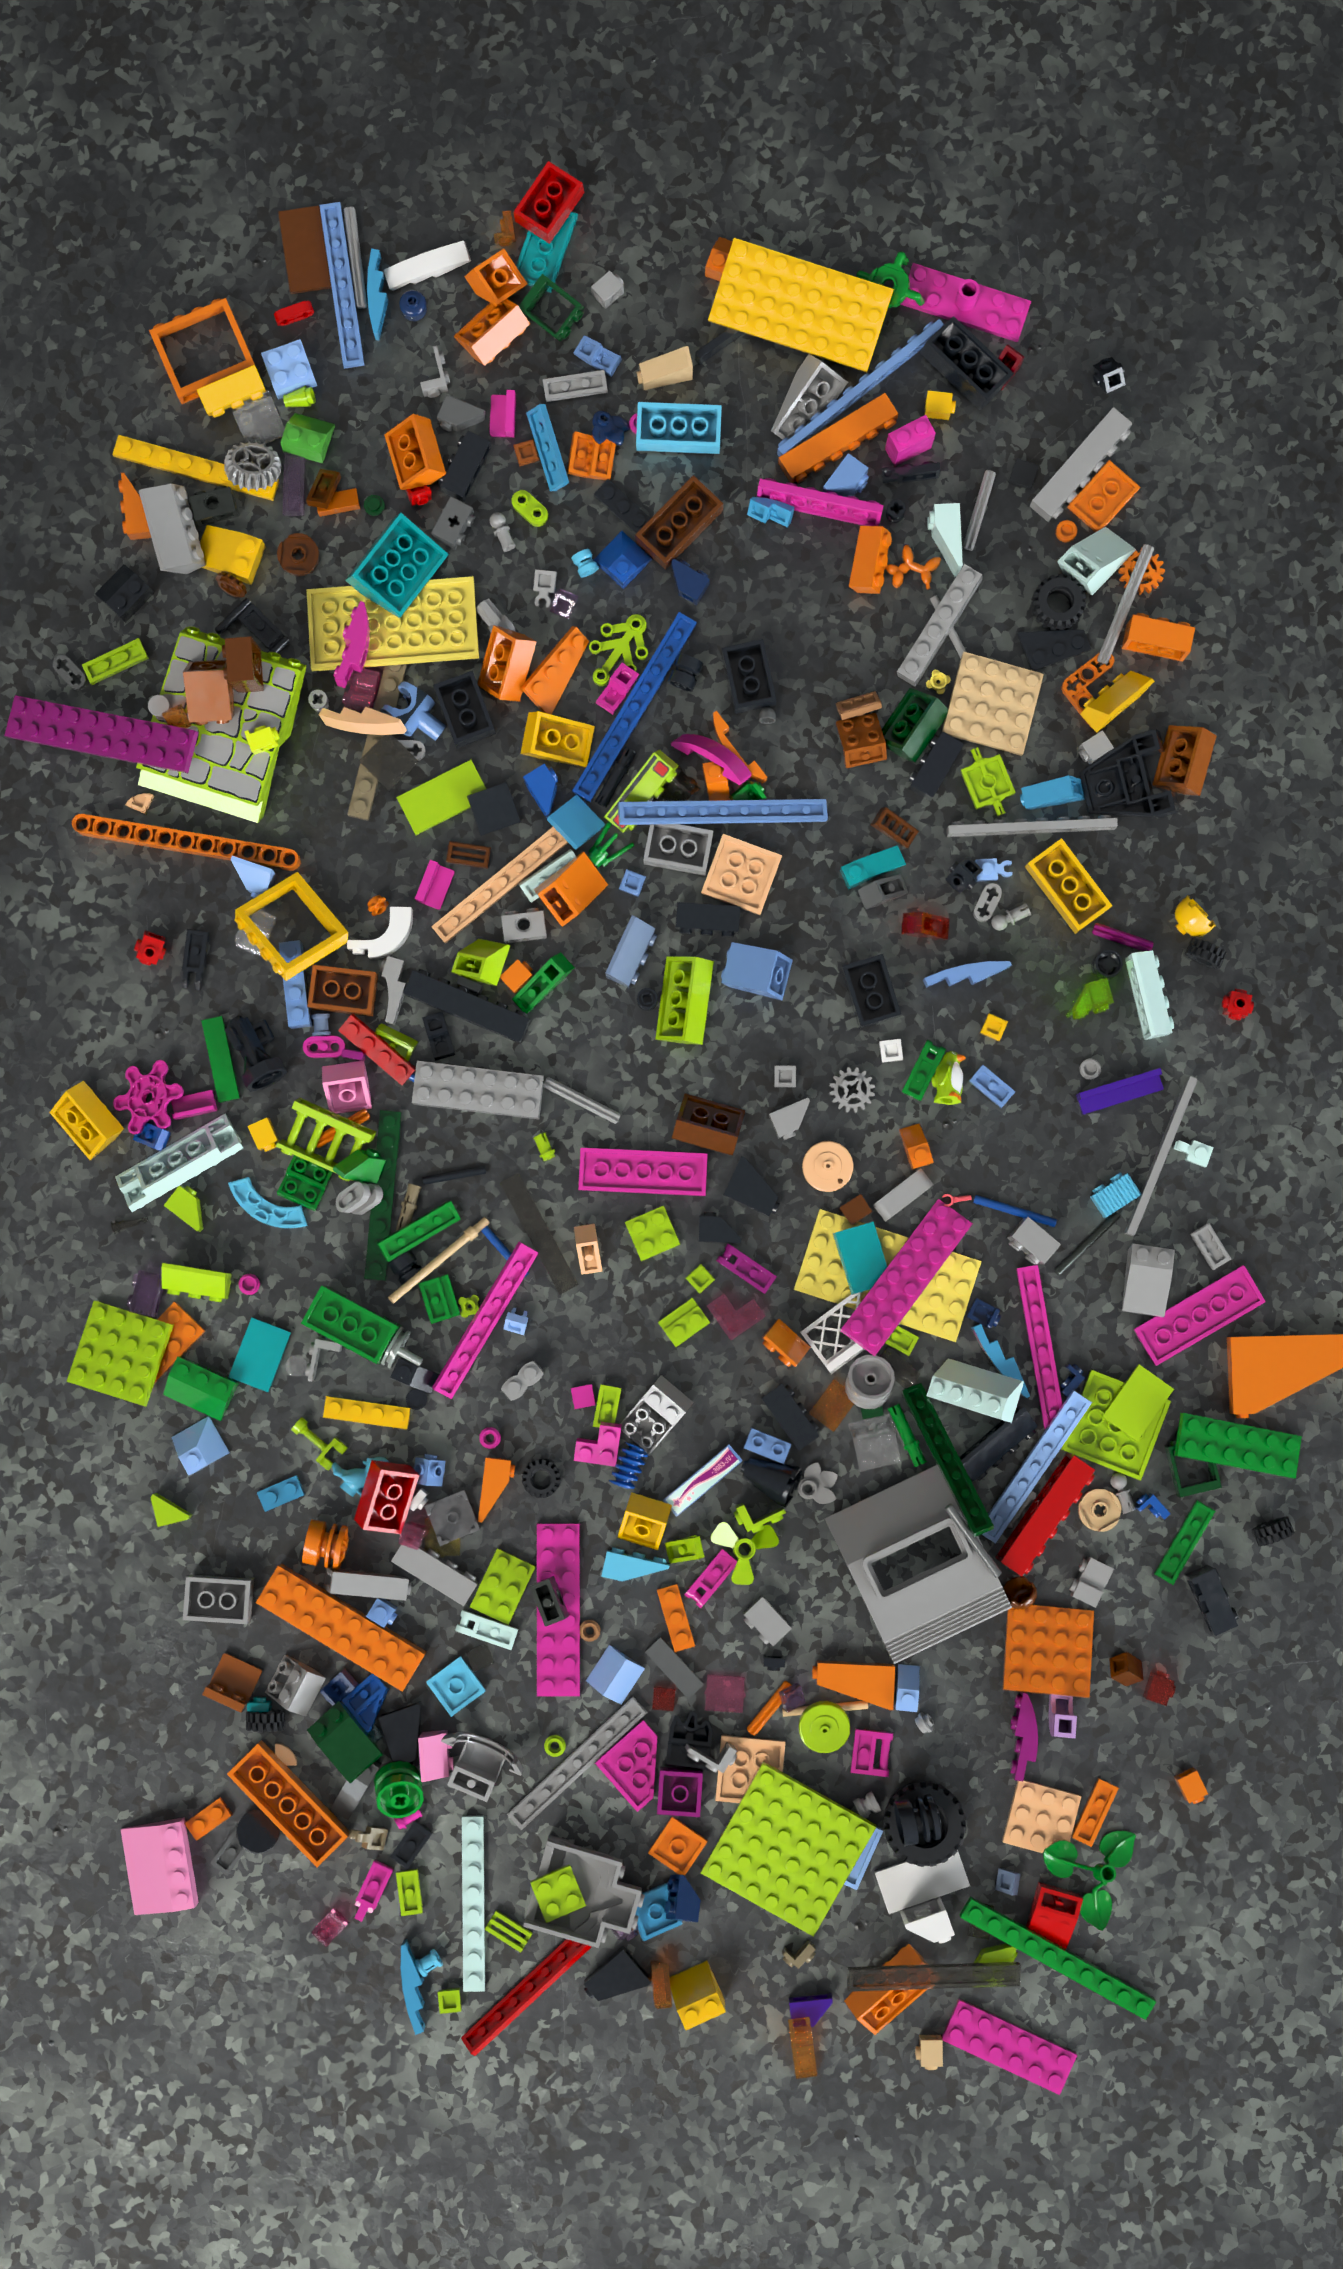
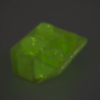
M1104 978L1086 983L1081 987L1066 1013L1067 1018L1073 1017L1076 1020L1086 1017L1091 1011L1094 1014H1099L1110 1009L1109 1006L1114 1003L1108 979Z

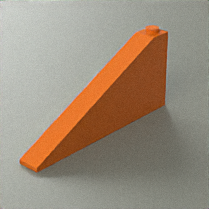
M1343 1334L1227 1337L1229 1414H1236V1418H1249V1414H1256L1342 1369Z

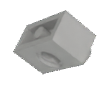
M531 908L526 910L527 913L518 914V911H508L506 915L501 916L505 944L546 939L544 912L539 911V908ZM527 920L530 922V926L526 930H521L518 928L519 922Z

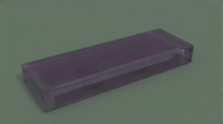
M284 452L283 516H304L305 457Z

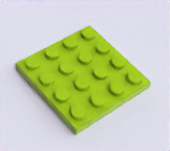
M93 1301L66 1382L147 1407L174 1325Z
M1090 1370L1081 1395L1091 1401L1092 1404L1065 1441L1061 1450L1141 1481L1171 1401L1166 1400L1137 1442L1102 1417L1124 1385V1382Z

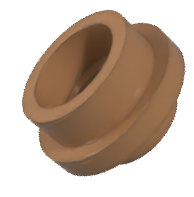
M586 1620L580 1625V1636L583 1640L591 1642L599 1637L601 1630L596 1621ZM592 1627L594 1629V1632L592 1634H588L586 1632V1628Z

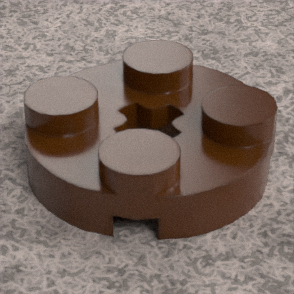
M294 533L279 544L277 558L285 572L293 576H305L315 571L319 563L320 552L316 543L308 535ZM297 550H301V553L304 554L300 560H296V557L293 556V553H297Z

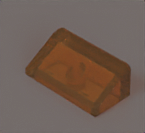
M653 1960L650 1962L655 2008L672 2007L668 1964Z

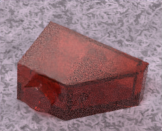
M925 912L903 913L901 934L920 938L948 940L949 918Z

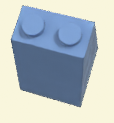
M732 942L731 947L727 951V962L721 974V983L731 988L783 1000L793 960L776 950Z

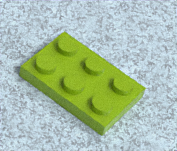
M497 1548L470 1608L509 1625L536 1566Z

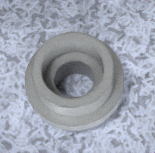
M920 1712L918 1717L915 1718L916 1725L922 1733L933 1731L932 1726L934 1722L930 1715Z

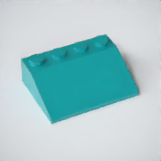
M399 513L387 525L345 581L360 594L400 618L449 554L406 516Z

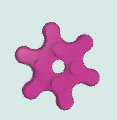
M163 1060L156 1061L151 1072L147 1075H142L135 1066H130L126 1070L125 1076L130 1083V1089L125 1095H119L114 1099L113 1107L118 1111L128 1109L131 1112L132 1118L128 1124V1130L131 1134L141 1133L145 1124L151 1119L161 1129L171 1125V1118L167 1114V1106L171 1100L181 1098L184 1091L181 1085L177 1083L166 1085L165 1077L168 1072V1065ZM149 1093H152L153 1100L147 1103L146 1097Z

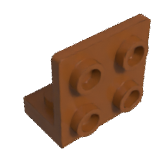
M876 713L836 721L846 768L887 760L886 742Z
M224 1653L210 1684L206 1686L202 1695L242 1713L246 1709L247 1703L262 1674V1669Z

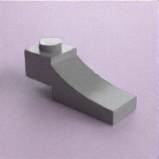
M387 956L386 961H382L379 972L386 979L389 999L385 1022L395 1026L404 999L403 992L406 983L400 982L406 963L403 960Z

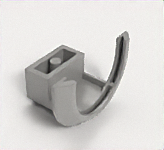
M456 1732L445 1735L441 1742L452 1747L456 1742H466L447 1785L480 1800L488 1801L505 1759L511 1766L510 1772L520 1776L523 1773V1766L516 1755L491 1739L473 1733Z

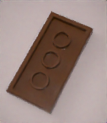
M320 206L278 211L290 293L296 294L332 288Z

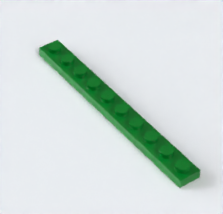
M971 1896L959 1914L960 1918L1144 2020L1147 2019L1156 2004L1155 1998Z

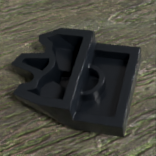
M690 1711L685 1723L681 1722L680 1717L674 1716L670 1726L665 1765L708 1771V1768L705 1766L706 1762L701 1759L698 1762L687 1755L688 1752L685 1749L686 1744H689L710 1757L713 1730L708 1720L698 1725L697 1714L693 1711Z

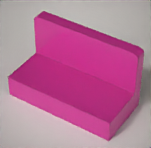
M507 390L506 395H491V437L515 438V390Z
M430 860L415 900L440 910L455 872L440 866L436 861Z
M214 1090L171 1100L174 1111L172 1118L175 1120L218 1111Z

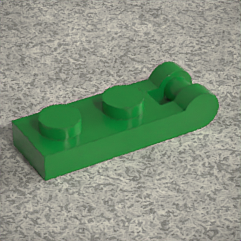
M927 1039L902 1093L918 1101L922 1100L946 1048L942 1046L939 1048ZM928 1052L936 1055L934 1060L926 1057Z

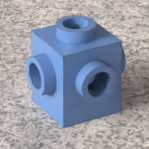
M425 1454L424 1458L415 1457L414 1470L419 1474L417 1484L442 1486L445 1461L438 1460L437 1455Z

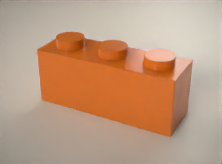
M860 526L849 587L857 593L880 594L881 587L884 584L883 575L888 563L887 554L892 537L891 532L883 526Z

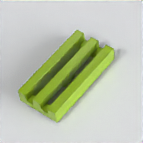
M498 1910L495 1911L484 1929L520 1953L532 1936L531 1931ZM497 1917L500 1918L510 1926L514 1927L515 1929L526 1935L525 1938L513 1932L512 1930H510L503 1924L499 1923L495 1919ZM492 1924L497 1928L501 1929L502 1931H504L505 1933H507L508 1935H510L511 1937L515 1938L519 1942H521V1944L519 1945L515 1941L511 1940L501 1932L491 1927Z

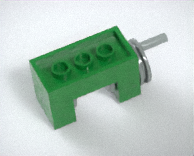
M321 1285L301 1322L304 1326L375 1364H382L384 1366L386 1362L389 1363L387 1366L389 1369L393 1367L399 1356L418 1366L423 1361V1358L404 1349L411 1331L407 1330L404 1333L402 1325L346 1298V1295L329 1286Z

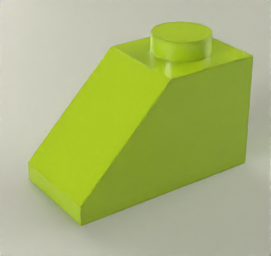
M179 1185L164 1206L196 1231L201 1232L203 1230L200 1199L195 1196L197 1192L188 1185L186 1187Z

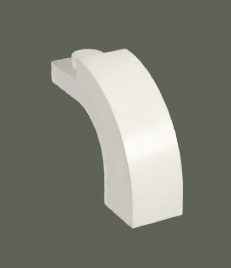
M390 907V923L388 929L381 937L374 940H348L347 949L352 951L354 955H365V951H368L370 960L384 958L393 954L405 943L411 932L413 924L412 907Z

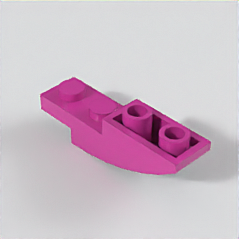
M360 601L358 607H354L351 614V623L346 625L343 631L346 646L349 647H345L342 654L343 661L334 671L337 686L346 688L353 670L362 672L368 653L370 641L369 618L365 603Z

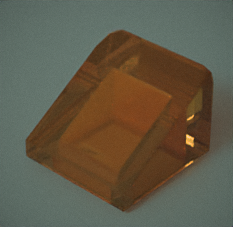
M182 704L162 713L167 724L170 726L181 728L192 726Z

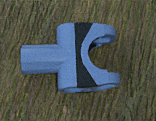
M401 682L398 690L404 695L403 697L406 699L408 707L397 709L384 705L381 708V712L400 719L407 729L404 735L412 736L418 728L436 741L446 728V725L429 713L435 705L434 700L408 682Z

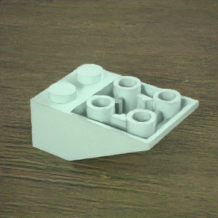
M1104 527L1071 546L1057 562L1065 576H1072V581L1077 579L1079 581L1078 585L1083 586L1085 591L1093 595L1136 549L1110 529Z

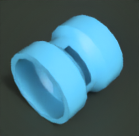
M584 549L571 557L573 563L578 566V573L581 578L587 577L599 569L597 563L592 559L593 554L590 549Z

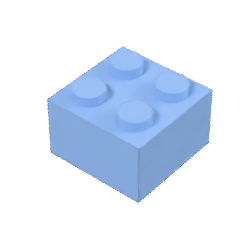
M301 339L261 353L278 400L282 399L283 395L303 386L312 388L317 386Z

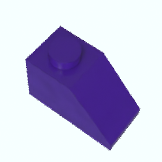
M831 1993L788 1998L792 2029L803 2032L808 2031L809 2027H814L833 2003Z

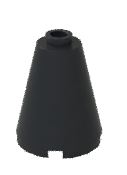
M750 1458L748 1461H744L740 1472L743 1473L742 1478L780 1506L786 1508L793 1498L791 1496L793 1491L798 1487L802 1468Z

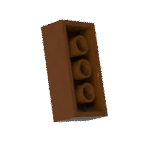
M693 475L635 534V542L666 570L671 565L673 558L677 559L723 512L724 504Z

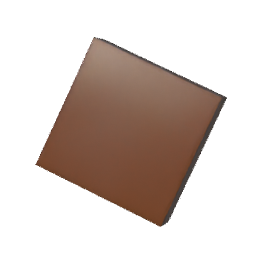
M533 439L513 445L519 467L539 461Z

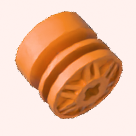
M311 1519L304 1543L302 1563L317 1566L321 1557H324L325 1568H329L333 1559V1569L339 1570L347 1553L349 1543L348 1526L342 1525L339 1534H337L338 1524H333L330 1532H326V1522Z

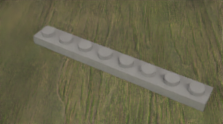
M1101 815L1099 819H1090V816H1080L1078 820H1069V817H1058L1057 821H1048V818H1037L1036 822H1027V819H1016L1014 823H1006V820H994V823L985 824V821H973V824L964 825V822L958 821L952 822V825L947 827V837L1115 830L1118 823L1117 818H1111V815Z

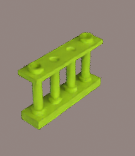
M299 1097L292 1106V1109L296 1110L297 1117L287 1141L284 1139L280 1140L276 1147L280 1148L284 1154H294L334 1172L333 1167L338 1163L333 1162L344 1135L350 1134L354 1136L355 1143L350 1152L352 1154L356 1150H361L363 1143H370L374 1139L376 1131ZM309 1116L316 1119L315 1122L317 1124L307 1148L304 1149L295 1145L305 1117ZM330 1125L335 1128L336 1133L326 1158L315 1154L314 1151L324 1127ZM340 1175L338 1176L342 1180L350 1181L349 1179L342 1178Z

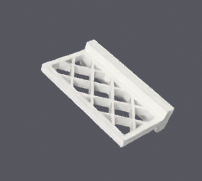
M862 1292L848 1296L800 1332L831 1374L865 1350L852 1339L848 1345L838 1344L842 1317L850 1318V1315H843V1307L847 1303L856 1304L857 1308L861 1303L860 1295ZM830 1316L839 1317L838 1329L825 1327L826 1319ZM812 1329H821V1341L811 1340L807 1333ZM825 1330L837 1332L835 1344L823 1342ZM815 1344H820L819 1350L817 1349ZM823 1345L835 1347L834 1355L828 1360L821 1354Z

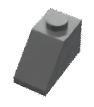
M446 395L437 415L438 424H440L441 428L457 432L483 422L486 419L485 410L449 395Z
M901 874L876 880L859 889L858 893L865 909H869L908 894V890Z

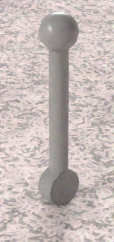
M1031 1491L1007 1528H1014L1015 1521L1029 1502L1036 1498L1035 1492Z

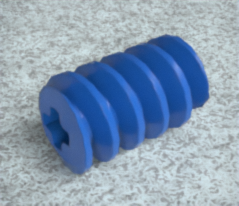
M625 1441L629 1449L622 1448L626 1456L618 1457L622 1464H615L619 1472H612L616 1480H609V1482L625 1489H635L636 1486L631 1481H638L639 1478L634 1473L642 1472L638 1465H645V1461L641 1457H648L649 1454L643 1448Z

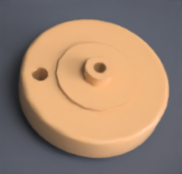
M822 1141L813 1145L806 1152L802 1162L803 1175L813 1188L822 1192H833L845 1186L850 1180L853 1173V1160L849 1151L843 1145L834 1141Z

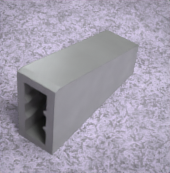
M329 1567L325 1570L323 1588L331 1594L406 1601L407 1595H410L411 1583L404 1576L341 1568L336 1570L333 1567Z

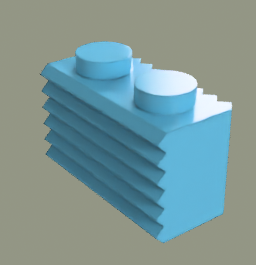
M1120 1172L1110 1178L1112 1183L1104 1186V1184H1101L1092 1190L1094 1194L1090 1198L1103 1218L1108 1217L1142 1195L1128 1173L1122 1175Z

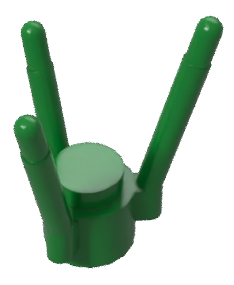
M608 821L595 844L589 850L590 853L587 855L598 868L601 865L606 867L609 862L634 847V843H631L606 858L609 854L605 850L618 836L617 833H614L602 847L599 846L612 824L610 821Z

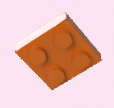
M672 1816L649 1849L648 1854L677 1874L685 1876L708 1840Z

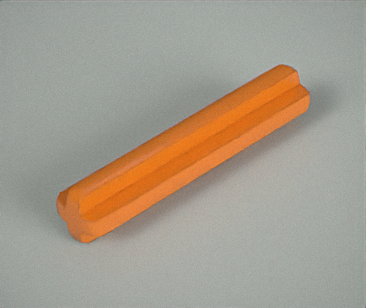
M362 1109L347 1119L361 1124L370 1119V1115L366 1109ZM334 1127L322 1132L316 1148H320L333 1140L336 1133Z
M788 1681L782 1683L748 1725L747 1731L753 1736L758 1734L794 1688L792 1684Z

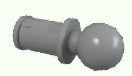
M500 512L493 513L489 519L490 525L497 529L494 531V534L498 536L503 551L507 552L514 549L516 546L509 533L510 527L504 526L506 522L505 516Z
M1024 903L1010 911L1006 910L1007 915L1005 916L1002 914L995 915L991 921L992 927L998 931L1004 930L1009 922L1015 925L1014 922L1031 916L1027 904Z
M1115 1473L1110 1481L1113 1488L1118 1490V1493L1114 1495L1120 1501L1122 1513L1125 1514L1136 1510L1130 1495L1131 1489L1126 1490L1125 1487L1127 1485L1126 1476L1122 1473Z

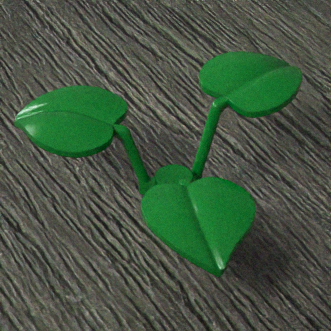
M1113 1831L1104 1835L1099 1844V1851L1106 1856L1103 1860L1105 1864L1099 1863L1095 1867L1076 1863L1077 1849L1069 1841H1056L1044 1849V1863L1053 1875L1060 1878L1070 1877L1073 1873V1866L1093 1871L1094 1878L1101 1881L1092 1889V1893H1086L1082 1896L1083 1902L1080 1909L1082 1918L1098 1930L1103 1931L1108 1924L1112 1911V1900L1107 1891L1097 1890L1103 1885L1106 1886L1107 1882H1112L1115 1879L1116 1870L1114 1867H1124L1131 1860L1136 1837L1134 1833Z

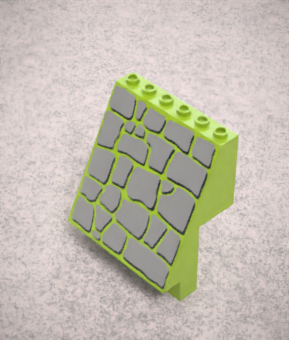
M186 627L179 633L160 695L169 700L170 711L164 717L153 715L151 722L199 732L189 772L187 774L137 764L136 768L141 769L138 785L258 823L264 817L279 747L291 736L307 665L301 664V661L294 658H282L280 654L275 652L267 653L261 651L264 691L238 693L233 688L235 715L228 723L218 724L216 721H208V724L196 725L195 722L189 723L183 678L184 669L192 661L226 660V658H223L222 645H225V639L220 638V635L200 632V629L197 627ZM260 726L276 727L280 737L277 740L279 746L256 755L251 752L244 731L249 730L251 733H254V729Z

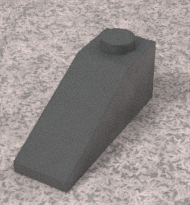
M375 1761L351 1784L346 1781L330 1810L349 1820L380 1768L381 1763Z

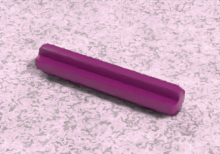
M1096 923L1092 930L1094 935L1141 951H1152L1154 946L1152 941Z

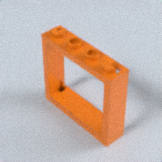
M226 298L215 299L210 305L196 307L189 314L175 316L172 321L165 324L159 323L149 330L181 404L200 397L197 389L255 365ZM225 311L246 360L181 388L160 339Z

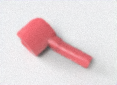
M945 1194L942 1196H949L951 1198L950 1204H944L946 1207H950L956 1202L972 1200L971 1195L952 1196Z

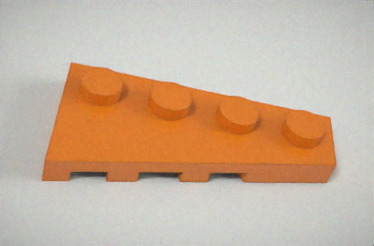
M575 626L569 629L520 687L543 713L552 715L589 643V640Z

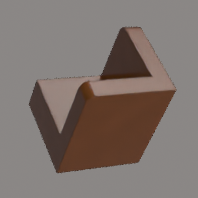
M861 1194L839 1208L850 1225H853L872 1212Z
M1128 1652L1109 1658L1112 1679L1124 1686L1144 1680L1142 1661Z

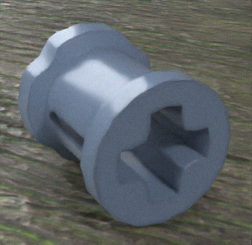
M330 1014L311 1015V1019L314 1022L312 1036H331L328 1024Z

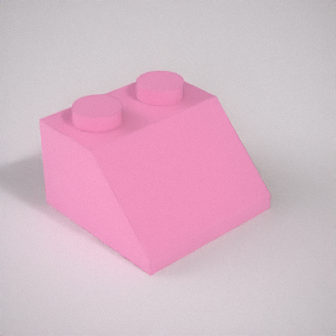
M364 1061L322 1067V1083L329 1111L338 1114L372 1109Z
M448 1730L428 1731L420 1734L418 1743L421 1782L449 1777L450 1770H454V1759L449 1757V1749H452V1746L441 1742L442 1738L448 1734Z

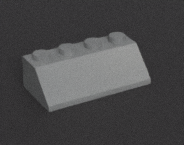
M166 484L139 490L160 571L189 574L205 566L204 553L200 546L199 535L194 524L193 513L189 506L185 487L176 484Z

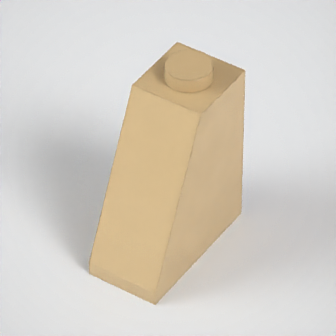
M685 346L640 363L639 371L636 372L638 384H643L644 390L693 380V365L689 347Z

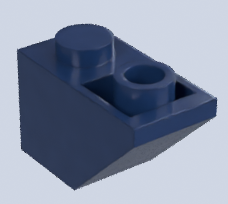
M673 558L671 568L678 594L697 606L710 584V579L707 578L708 575L703 571L691 569L686 561L682 559L677 561Z
M671 1875L667 1885L669 1893L668 1901L665 1904L666 1919L698 1922L700 1898L684 1875Z

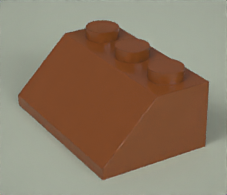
M1169 725L1163 745L1165 752H1162L1152 785L1180 794L1200 796L1217 735L1203 727Z

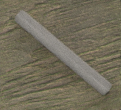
M353 206L344 208L355 303L358 309L367 307L356 211Z

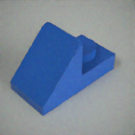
M146 1123L143 1131L134 1135L133 1140L161 1151L166 1147L171 1133Z

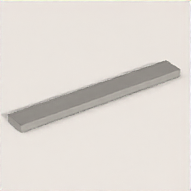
M1189 1076L1185 1080L1141 1189L1142 1195L1138 1197L1124 1231V1234L1128 1236L1136 1234L1198 1081L1197 1078Z
M632 1696L507 1813L509 1818L520 1830L524 1829L647 1714V1710Z

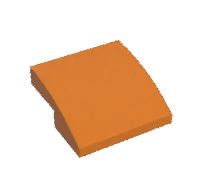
M575 431L572 436L566 473L591 479L610 480L616 444L608 439L598 444L592 435Z

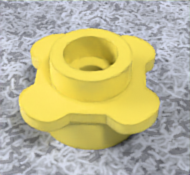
M933 670L931 673L932 677L926 682V687L936 690L938 694H943L946 685L950 683L951 679L939 670Z

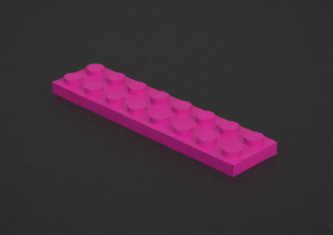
M940 1199L936 1201L840 1330L873 1356H876L973 1224L951 1207L944 1206L945 1203Z
M537 1523V1582L554 1576L569 1613L568 1618L545 1627L537 1607V1696H580V1523Z

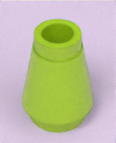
M303 386L283 395L286 408L311 407V404L316 403L312 387Z

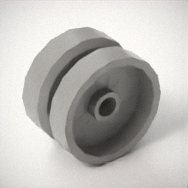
M864 1355L857 1358L850 1366L845 1381V1392L849 1400L856 1406L864 1409H875L882 1406L888 1400L895 1381L894 1371L890 1363L882 1357Z

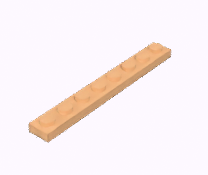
M552 827L432 926L433 930L446 944L568 842Z

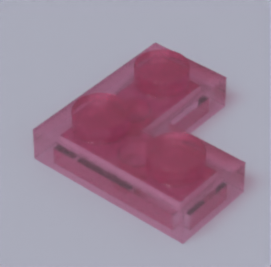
M725 1294L707 1305L730 1340H733L766 1317L754 1299L737 1311Z

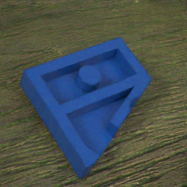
M374 1674L368 1676L342 1700L367 1733L372 1730L389 1690L382 1679Z

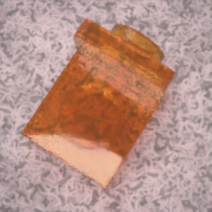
M511 210L502 211L503 219L500 220L502 232L493 234L495 245L509 246L516 242Z

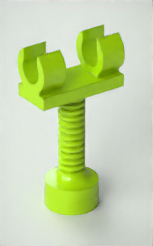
M301 1417L291 1428V1431L296 1435L303 1434L320 1448L322 1453L317 1457L316 1461L326 1470H330L333 1462L325 1457L328 1451L334 1447L339 1453L343 1454L348 1447L336 1437L330 1444L324 1443L321 1438L319 1439L315 1433L308 1429V1422Z

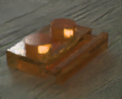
M833 1379L809 1414L834 1432L854 1403L849 1400L845 1387Z

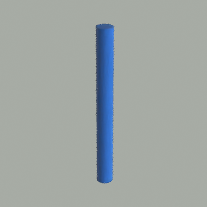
M975 1195L973 1200L975 1204L1022 1218L1029 1217L1035 1222L1055 1227L1057 1222L1055 1218Z

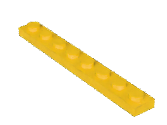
M121 435L117 437L112 454L116 458L213 485L230 487L231 490L274 501L279 480H277V482L273 483L272 487L267 486L265 490L259 488L258 491L255 489L248 491L245 487L240 489L239 485H233L232 481L228 480L227 474L224 471V464Z

